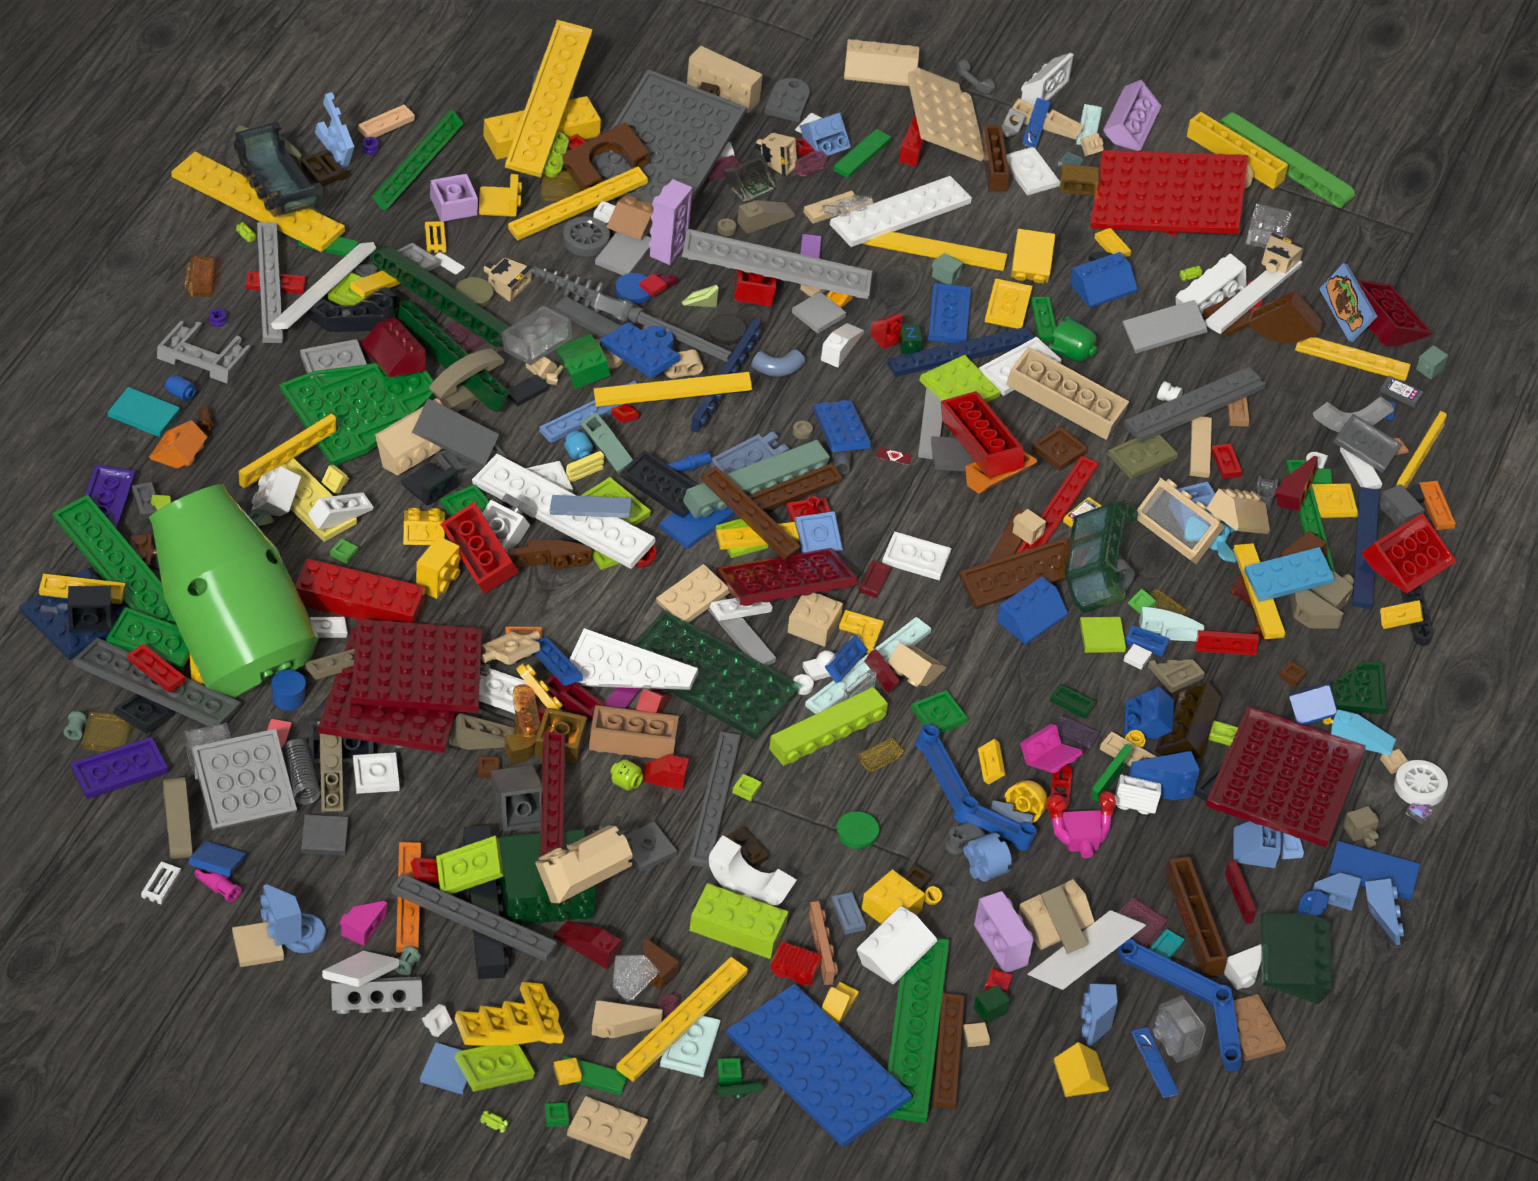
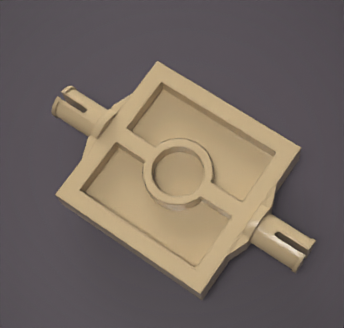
M538 631L528 635L510 632L481 645L483 653L481 661L486 663L492 659H497L505 664H514L517 660L529 657L540 650L539 642L535 641L540 639V634Z

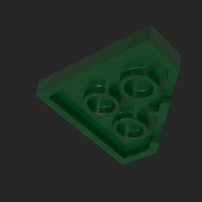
M1362 661L1357 664L1355 669L1351 672H1346L1338 678L1337 682L1331 685L1337 710L1385 714L1386 698L1382 662Z

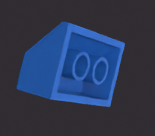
M1121 252L1072 269L1070 285L1089 308L1137 292L1131 265Z
M1040 577L999 606L997 622L1026 645L1067 617L1068 612L1057 588L1045 578Z

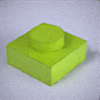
M742 774L734 785L732 793L752 801L760 790L762 782Z

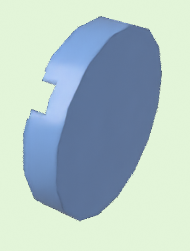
M301 914L302 940L285 945L288 949L298 953H309L319 949L326 937L323 922L314 915Z

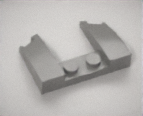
M180 321L158 345L157 359L174 365L178 360L210 371V378L224 383H228L250 351V345H247L244 349L239 345L241 343V337L236 336L220 355L191 345L202 327L200 322H195L193 328L183 327V321Z

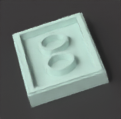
M706 1016L701 1017L663 1054L660 1066L704 1077L721 1020Z

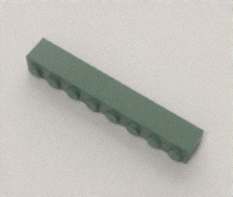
M818 440L728 473L726 476L748 496L826 466L830 457ZM704 483L687 489L683 502L695 519L702 516L706 517L712 512L724 510L728 507Z

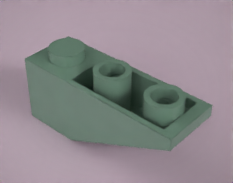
M596 412L580 423L584 433L587 434L593 445L604 454V458L618 474L633 461L607 424Z

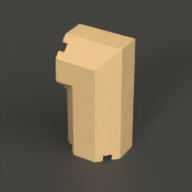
M606 826L573 844L567 845L568 850H562L561 847L541 856L539 858L540 861L535 862L551 903H561L632 866V862H629V860L632 859L633 854L623 834L619 836L616 833L619 831L616 826Z

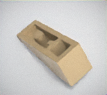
M596 1000L592 1035L602 1038H616L656 1028L662 1021L663 1010Z

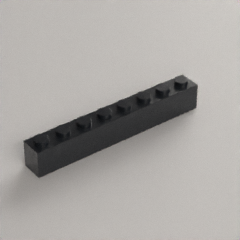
M490 825L464 827L463 844L467 846L495 835L490 834ZM499 878L468 888L470 904L495 915L503 916L502 903H498V898H501L500 885H496V881H499ZM473 930L478 979L504 978L505 969H509L508 955L504 956V951H507V944Z

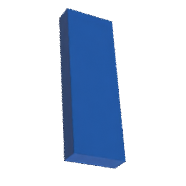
M856 634L851 636L825 665V669L835 683L840 682L867 652L866 647Z

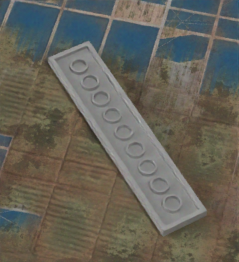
M687 229L682 257L830 290L839 294L868 299L872 276L871 270Z

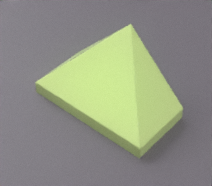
M714 285L692 292L682 301V304L684 306L717 307L718 286Z

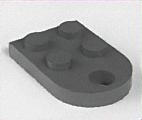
M796 78L779 80L774 85L764 114L800 122L809 100V86Z

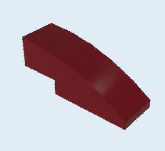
M553 674L544 682L550 689L547 691L552 698L556 696L563 705L561 708L570 713L593 719L595 705L605 706L603 702L576 682L563 686Z

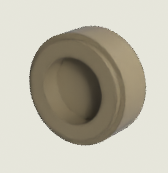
M721 219L718 222L717 231L723 236H731L736 232V223L731 219Z
M798 421L794 424L793 435L796 438L804 440L812 436L813 427L809 422Z

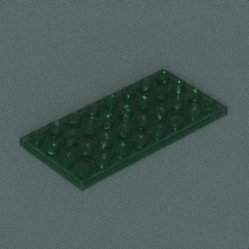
M666 610L631 644L698 668V674L690 690H665L755 740L797 696L802 687L801 684Z

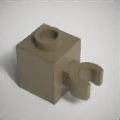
M1369 806L1347 813L1343 827L1353 842L1364 838L1367 847L1376 845L1374 840L1378 839L1376 830L1379 820Z

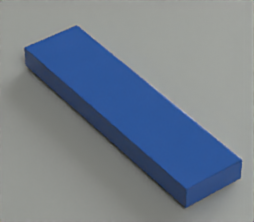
M548 637L536 640L540 644V650L533 654L563 686L583 680L582 673Z

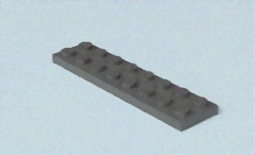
M99 638L92 641L74 658V666L216 730H219L241 706V702L213 689L206 688V686L186 677L184 684L168 693L128 660L127 654L130 652Z

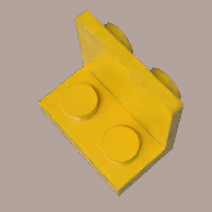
M419 508L405 510L403 544L431 545L438 536L444 539V529L440 524L445 521V512L438 508H431L429 511H420Z

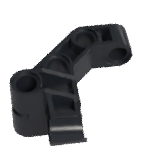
M384 287L373 292L355 305L334 306L330 302L328 303L324 299H320L306 313L310 320L328 332L373 330L378 322L385 321L388 318H395L394 310L399 306L401 297L389 288Z

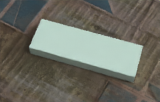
M1084 104L1080 123L1084 125V128L1078 136L1076 144L1081 145V138L1097 133L1102 107Z

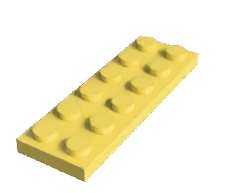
M294 458L281 465V467L301 476L290 509L324 542L357 524V518L355 517L333 528L318 529L308 514L319 498L331 497L333 495Z

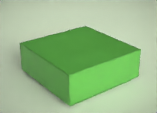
M341 538L330 550V556L348 564L358 553V546Z
M1142 588L1128 602L1139 614H1141L1142 607L1153 608L1157 603Z

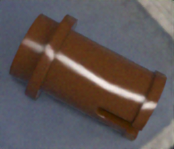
M203 407L199 410L197 426L202 432H208L213 427L211 420L212 410H208V407Z

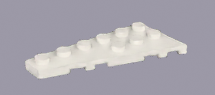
M587 629L583 630L569 659L582 673L583 680L576 682L580 686L690 690L698 674V668Z

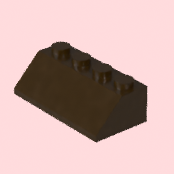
M1208 681L1174 692L1172 698L1174 700L1173 731L1159 737L1155 748L1158 754L1166 756L1191 751L1194 759L1202 757L1221 700V696Z

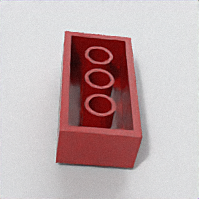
M475 502L440 524L450 541L459 546V555L484 594L519 572Z

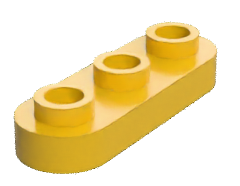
M522 663L516 668L521 677L547 708L562 711V703L556 696L552 698L547 691L550 689L543 680L539 682L535 678L536 672L529 664L525 666Z

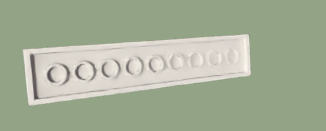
M498 454L472 479L473 485L476 484L480 489L501 500L505 493L517 498L536 510L535 518L630 569L656 542L654 536L620 518L550 515L549 509L552 495H576Z

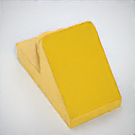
M839 982L836 988H830L821 1009L839 1025L858 998L859 991Z

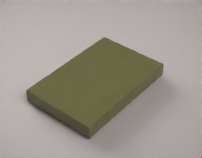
M1161 435L1142 443L1138 442V438H1134L1108 450V456L1130 479L1169 463L1178 457V453Z

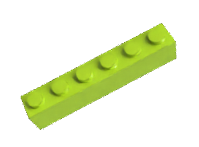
M872 687L771 735L769 749L783 766L790 762L793 763L807 754L814 753L819 748L829 746L840 738H845L859 729H864L875 721L882 720L886 717L888 703Z

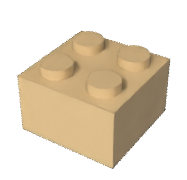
M815 592L808 596H801L789 616L787 633L825 647L841 620L843 603Z

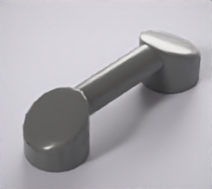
M962 59L957 62L958 75L973 84L980 93L990 94L995 90V85L991 79L987 78L980 82L969 73L970 64L967 60Z

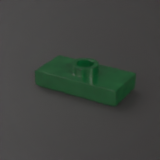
M1059 684L1049 700L1084 719L1088 717L1096 705V701L1062 684Z
M757 1079L714 1085V1093L718 1097L732 1095V1098L746 1097L745 1094L763 1092L762 1083Z

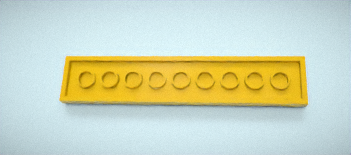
M557 20L506 160L505 168L537 177L542 176L588 47L592 29Z
M197 152L192 153L171 171L173 178L263 223H276L278 231L296 240H300L302 243L320 252L324 251L345 232L344 225L310 208L273 217L265 209L263 201L258 199L256 191L250 187L246 177L244 178L242 174ZM296 201L285 204L284 211L303 205Z

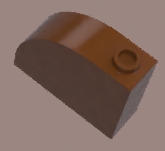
M1293 291L1252 310L1247 323L1255 332L1268 340L1292 344L1316 337L1320 333L1323 321L1296 291Z

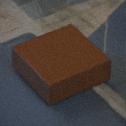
M1290 661L1280 672L1279 678L1297 687L1306 677L1308 671Z
M478 756V778H491V771L499 770V757Z

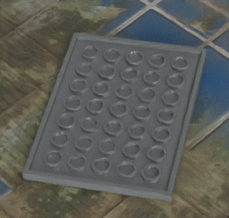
M647 70L611 129L616 125L626 122L649 151L650 163L640 168L648 178V183L618 197L633 196L641 202L653 203L654 198L661 194L663 187L668 185L673 179L692 187V203L747 112V107ZM614 152L601 153L591 162L592 166L601 176L602 182L632 169L621 155Z

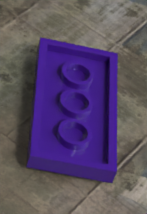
M95 465L85 495L92 499L118 530L136 476L135 471Z
M152 737L71 763V769L86 799L168 773V767Z

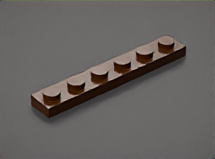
M833 463L748 495V497L766 512L838 484L842 481L843 477Z
M717 466L702 475L701 481L784 560H787L799 551L800 545Z
M942 994L933 1107L955 1109L964 1008L963 995Z

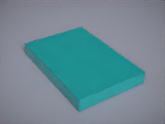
M127 387L109 409L108 417L161 437L180 413V407Z

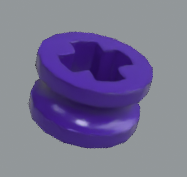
M374 137L364 138L362 140V151L367 155L376 154L379 150L378 140Z
M223 309L211 310L209 312L210 324L215 327L224 326L227 322L226 312Z

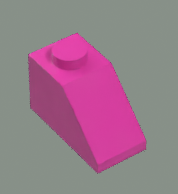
M380 901L353 907L348 914L345 913L340 921L342 926L341 935L365 946L386 918L387 902Z

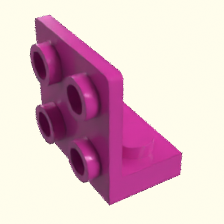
M1054 724L1046 726L1020 742L1026 765L1050 773L1058 772L1063 766L1074 762L1076 758L1083 754L1081 749L1061 743L1057 726Z

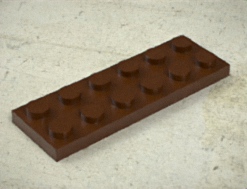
M1063 538L960 571L959 577L974 608L978 609L1011 598L1040 577L1045 578L1051 584H1055L1080 576L1081 567L1067 539Z

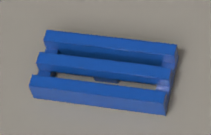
M1133 625L1125 638V644L1133 646V644L1138 645L1163 657L1170 638Z

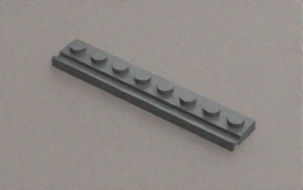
M1249 366L1128 418L1124 421V426L1135 438L1139 439V443H1142L1265 389L1266 383L1262 382L1260 376Z

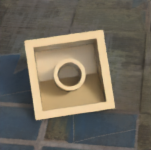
M899 642L887 664L893 667L892 671L900 676L905 675L909 678L907 681L916 687L919 685L928 686L946 669V666L915 645Z

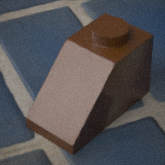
M645 938L642 941L641 951L644 979L649 985L655 986L661 991L678 975L679 961Z

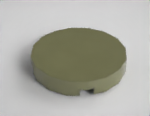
M465 278L456 285V291L481 308L488 305L493 298L492 285L482 278Z

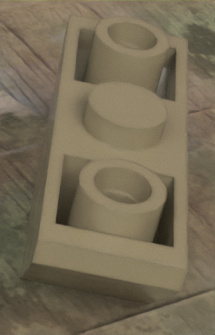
M1310 590L1290 594L1293 617L1308 628L1338 629L1340 627L1344 613L1338 608L1332 606Z

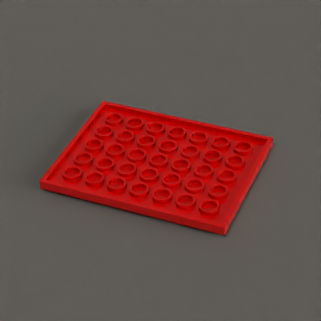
M1102 150L1098 174L1099 182L1095 192L1090 228L1239 234L1249 155Z

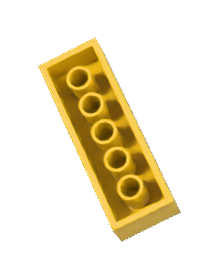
M587 96L568 100L557 132L565 134L568 138L578 134L584 140L597 137L600 134L601 119ZM525 110L484 119L483 136L496 159L508 157Z

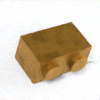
M1062 164L1059 177V193L1095 196L1099 182L1098 167Z

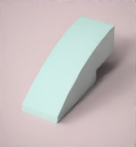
M1142 607L1139 619L1140 628L1153 633H1160V635L1170 638V640L1196 641L1198 630L1204 631V625L1181 614L1157 608Z

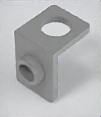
M1009 109L1004 124L1001 125L1003 136L1018 135L1026 116L1014 109ZM1012 115H1016L1019 118V123L1016 126L1012 125L1010 121Z

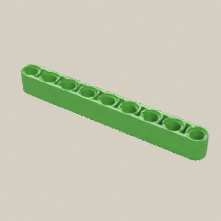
M1230 112L1218 121L1220 124L1288 164L1287 176L1334 206L1341 208L1354 198L1355 192L1351 186L1236 113Z

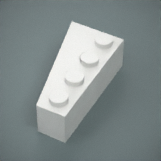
M1232 254L1220 259L1214 267L1206 270L1204 275L1199 279H1195L1190 286L1177 294L1176 305L1195 300L1202 315L1205 308L1221 302L1225 297L1235 296V291H1242L1246 287V266Z

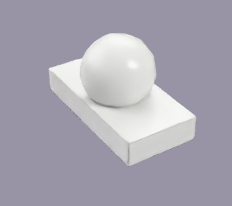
M822 651L817 656V659L803 662L804 671L813 681L830 677V674L825 669V665L835 654L831 651Z

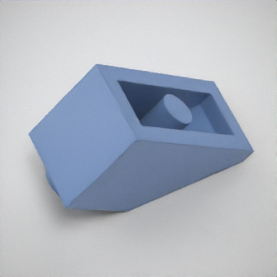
M1338 873L1315 882L1313 890L1321 891L1328 897L1327 904L1352 911L1361 879L1352 875Z

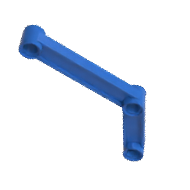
M930 724L923 725L915 741V746L924 753L954 809L953 816L955 820L962 824L970 822L989 832L997 833L1000 837L1011 841L1015 848L1022 851L1028 850L1037 833L1036 828L1030 823L1015 822L980 806L977 800L970 796L939 739V730Z
M1129 938L1117 948L1119 959L1123 964L1131 965L1214 1006L1223 1067L1229 1072H1235L1241 1068L1242 1056L1233 995L1228 986L1220 985L1135 943L1133 939ZM1125 950H1132L1131 953H1123ZM1219 997H1228L1226 1000H1219ZM1230 1056L1237 1057L1235 1060L1232 1061L1227 1060V1058Z

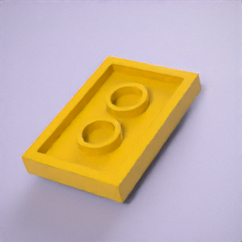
M995 278L985 322L1016 329L1022 328L1032 286Z

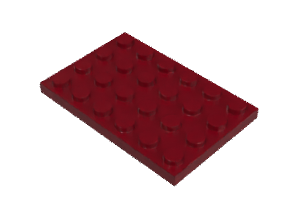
M832 548L793 554L787 560L780 556L716 568L718 578L728 587L729 592L736 601L743 606H751L757 602L768 603L780 598L790 599L797 595L808 596L819 591L829 592L831 589L836 588L847 589L857 585L855 574Z

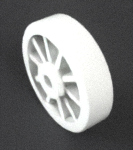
M1412 760L1398 768L1394 787L1397 794L1404 801L1412 805L1415 803L1416 806L1426 804V807H1429L1443 800L1448 787V780L1443 770L1435 764L1424 760Z

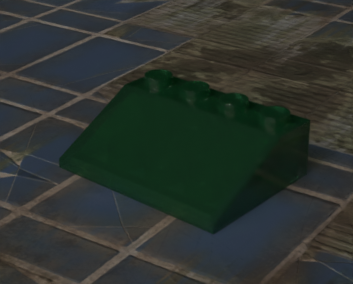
M1262 913V985L1319 1005L1332 992L1330 921L1313 915Z

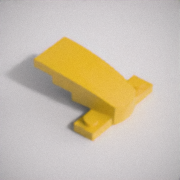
M522 982L520 991L525 1004L504 1001L502 1008L480 1006L478 1013L457 1011L455 1021L465 1045L500 1046L536 1041L562 1043L564 1034L558 1022L559 1011L555 1004L549 1000L543 984Z

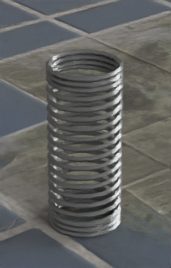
M301 739L290 740L282 746L281 750L294 800L299 804L313 803L320 797L321 791L308 744ZM294 745H304V746H295V747H292V748H290L289 750H287L289 747L294 746ZM299 747H300V748H305V749H296V750H293V751L289 752L290 750H292V749H294V748H299ZM299 750H302V751H303V752L293 753V754H291V755L289 756V754L292 753V752L299 751ZM312 788H314L312 791H309V792H306V793H298L299 791H300V792H303V791H308V790H311ZM314 790H316L314 793H312V794H310V795H306V796H299V795H297V794H301V795L309 794V793L313 792ZM314 795L313 797L306 798V799L298 798V797H303V798H304V797H309V796Z

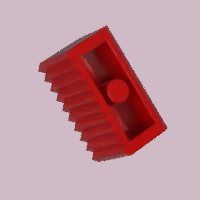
M781 941L772 959L770 972L781 978L793 979L800 985L807 984L812 986L820 969L822 956L821 954L809 952L804 948L801 949Z

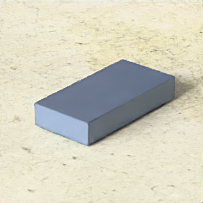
M853 893L832 896L831 902L844 934L864 931L866 924Z

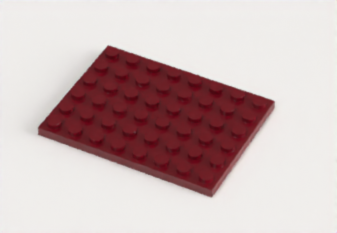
M356 629L351 630L344 652L355 649ZM353 666L344 668L341 673L336 674L318 726V733L445 753L457 711L350 704Z
M1247 706L1205 806L1327 848L1366 745Z

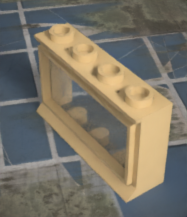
M1159 478L1158 483L1131 516L1193 563L1197 564L1225 526L1220 523V518L1213 513L1211 515L1205 511L1207 507L1199 501L1196 504L1190 500L1192 496L1186 491L1182 490L1180 493L1176 490L1177 485L1170 479L1164 481L1162 478Z

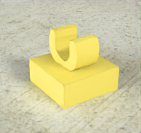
M329 465L322 483L334 493H340L342 487L346 486L349 478L335 465Z

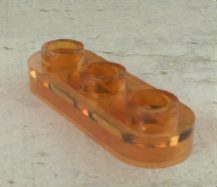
M519 684L514 687L512 694L518 731L523 736L533 737L538 734L540 728L534 690L529 685Z

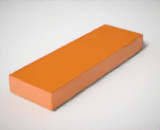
M1438 481L1420 482L1419 484L1425 498L1424 504L1435 529L1454 528L1456 523Z

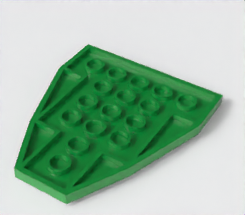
M376 363L317 370L279 384L281 393L306 429L330 414L336 417V432L317 443V446L330 465L335 466L369 453L378 446L375 434L422 408L428 398L432 400L436 396L429 389V386L434 381L427 371L388 377Z

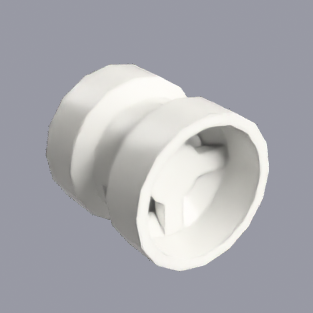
M1164 381L1159 389L1157 399L1170 401L1181 396L1183 389L1172 387L1170 383Z

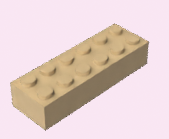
M1029 346L1010 370L1006 382L1007 386L1105 440L1108 439L1122 420L1129 401Z

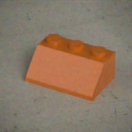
M1023 451L1024 468L989 478L976 462L965 466L967 486L979 494L1026 471L1037 463V459Z

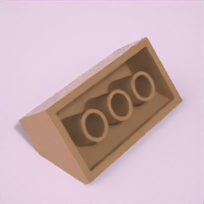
M595 705L589 750L656 759L668 754L674 755L679 716Z

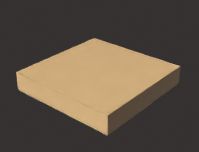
M267 922L232 928L240 967L284 960L282 945L276 946L273 938L270 939L268 936Z

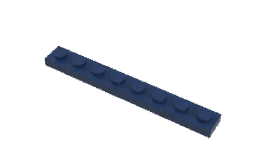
M753 319L719 375L739 372L740 365H744L748 352H752L755 341H759L762 335V330L760 329L761 321ZM724 393L711 394L704 397L692 416L691 431L698 433L702 426H706L709 415L714 413L716 403L718 401L721 402Z
M1027 326L889 358L887 364L894 377L939 367L963 355H966L969 359H975L1013 350L1033 339L1034 336Z

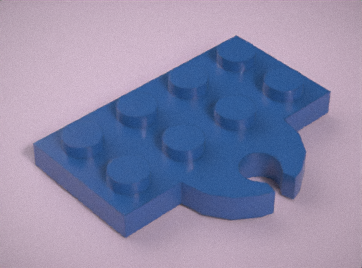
M627 322L599 339L600 346L650 378L680 361V354L672 350L674 344L672 332L669 331L666 334L665 327L652 326L640 330Z

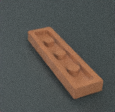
M819 901L810 902L809 919L817 954L822 956L820 968L824 985L833 984L834 975H837L838 970L836 962L832 961L834 955L833 946L828 943L830 938L829 928L824 925L826 921L825 911L821 910Z

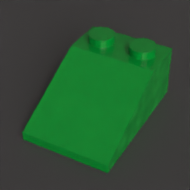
M591 334L554 347L574 389L611 376L607 359Z

